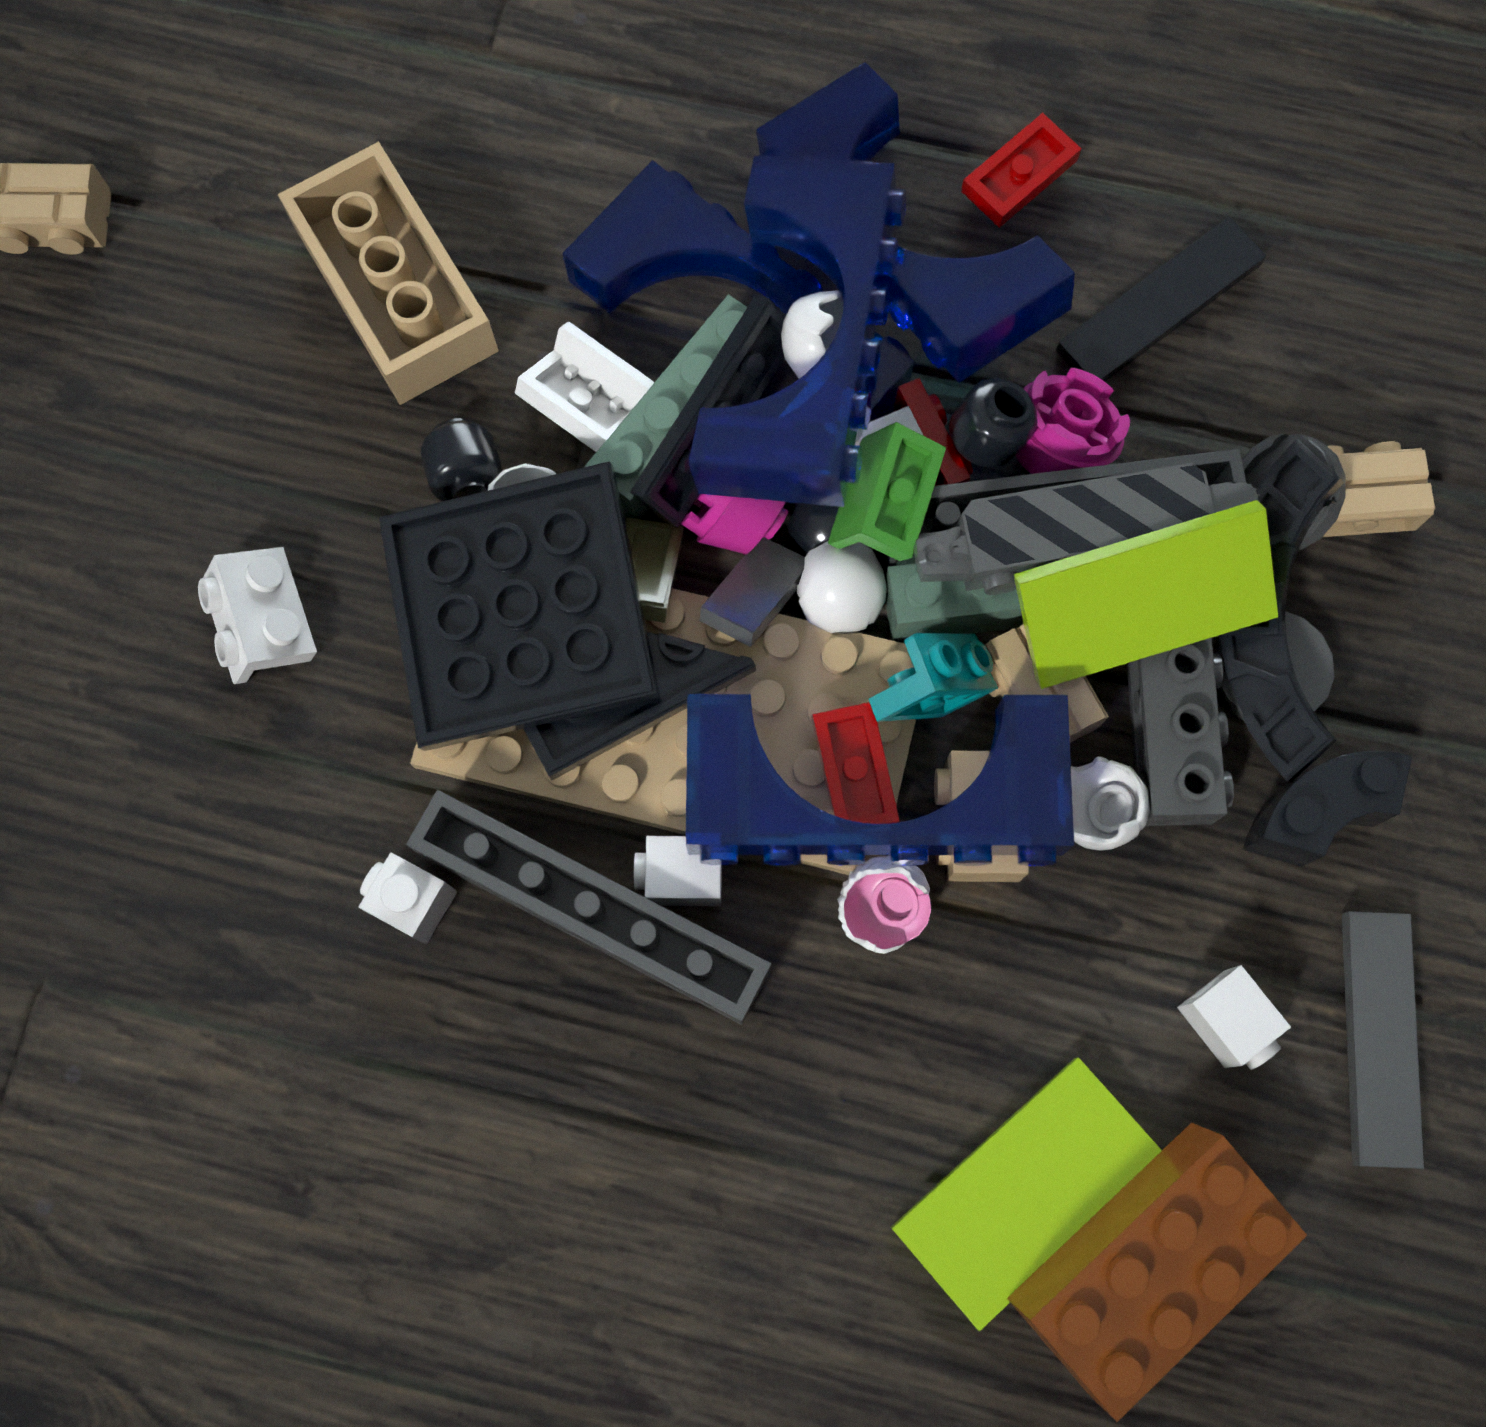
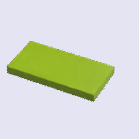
M1258 500L1013 574L1034 676L1041 689L1278 618L1266 508Z
M1077 1057L1068 1063L890 1228L974 1327L981 1331L1010 1303L1007 1298L1162 1150L1080 1058Z

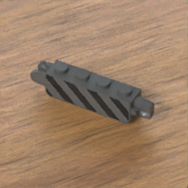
M1192 463L975 499L971 500L963 511L956 527L917 539L913 547L914 558L921 582L964 581L966 591L984 588L986 595L1004 594L1016 590L1013 574L1258 500L1260 494H1257V488H1253L1252 483L1247 484L1245 480L1242 483L1237 480L1234 484L1232 482L1209 485L1206 472Z

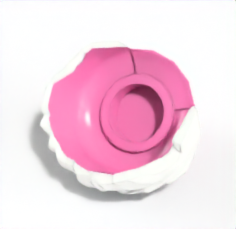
M882 855L870 858L864 864L858 865L854 871H850L849 880L843 882L841 895L837 899L839 903L838 919L842 922V928L846 932V936L868 950L883 954L897 950L905 945L906 942L919 936L927 926L931 913L930 887L924 873L909 859L895 855Z

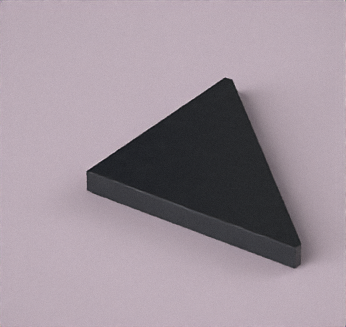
M647 632L660 697L524 728V731L552 781L756 671L754 661L750 657L742 655L737 657L705 648L703 644L663 633L658 635Z

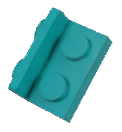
M915 633L904 640L914 667L898 672L888 678L889 688L868 700L877 722L942 718L998 689L997 683L991 674L993 660L986 646L979 641L975 634Z

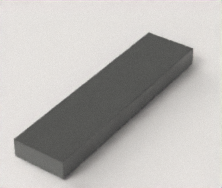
M1349 911L1342 914L1352 1166L1424 1169L1411 914Z

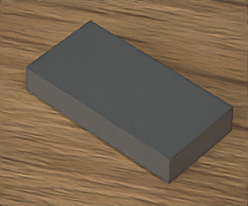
M763 537L748 554H745L701 606L699 621L752 647L796 592L804 570L805 557Z

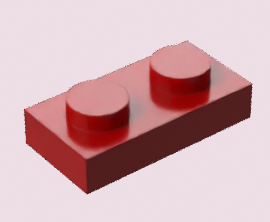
M1041 113L963 180L961 192L1000 228L1078 161L1082 148L1044 113Z
M920 378L898 386L893 411L895 412L909 406L923 436L946 447L935 486L969 482L970 475L973 472L972 464L956 450L945 428L947 417L939 398L935 394H927Z
M870 702L812 714L811 719L837 836L899 823L900 820L878 722Z

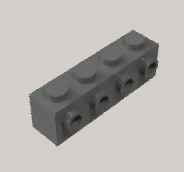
M1212 638L1127 663L1135 772L1149 791L1151 812L1145 826L1213 824L1227 815V807L1232 806L1234 784L1231 773L1223 770L1222 748H1225L1228 742V721L1224 712H1218L1216 690H1219L1222 686L1223 664L1220 655L1213 654Z

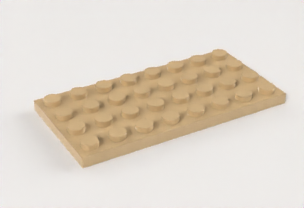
M672 588L665 623L645 620L647 632L658 635L663 633L703 644L705 648L740 657V655L750 657L756 665V671L552 781L524 729L428 751L419 749L416 742L410 764L416 769L688 836H721V842L725 845L849 875L850 871H854L858 865L864 864L870 858L885 855L891 825L837 836L811 716L815 713L867 703L869 698L889 688L888 678L914 666L905 643L858 632L844 634L829 633L809 623L807 620L777 614L752 647H749L699 621L701 606L709 597ZM916 719L878 722L896 804Z

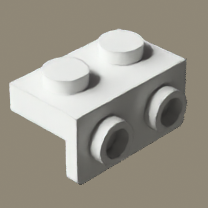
M566 322L558 329L554 350L518 377L515 394L597 452L654 382L572 323Z
M278 547L214 555L204 577L199 580L198 594L203 611L206 614H212L217 630L214 640L217 659L222 667H228L233 684L246 683L254 670L311 661L317 650L284 548Z

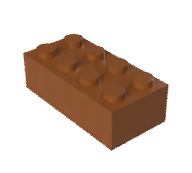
M1191 1122L1007 1299L1089 1396L1118 1422L1256 1287L1307 1234L1223 1135Z

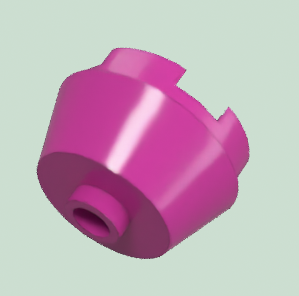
M1071 368L1066 376H1048L1047 372L1043 371L1033 382L1023 388L1030 396L1037 410L1038 420L1033 437L1016 455L1018 461L1028 472L1036 474L1108 465L1121 454L1124 438L1129 431L1130 418L1128 414L1120 416L1118 409L1109 399L1114 390L1106 382L1089 372Z
M738 435L729 447L737 454L734 457L730 456L727 462L722 460L717 465L693 503L700 508L697 515L692 512L687 513L681 524L698 535L697 542L748 554L763 537L770 540L781 527L788 514V510L783 506L791 493L793 483L763 443L756 446L743 436Z

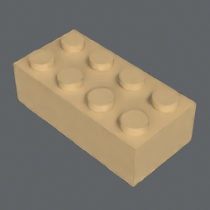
M379 142L278 194L295 230L399 405L499 352L488 318Z

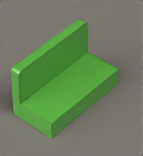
M898 422L863 437L855 456L828 544L841 549L861 542L898 561L912 558L914 554L913 547L923 525L946 447Z

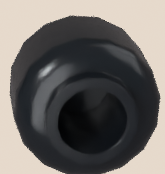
M997 378L982 380L970 389L955 408L949 422L950 438L956 450L966 460L977 466L988 468L1003 466L1013 459L1033 437L1038 424L1037 410L1030 396L1021 386L1008 380Z
M463 418L448 419L439 423L425 437L420 449L429 490L440 501L488 491L489 484L502 472L501 462L492 434L486 427Z

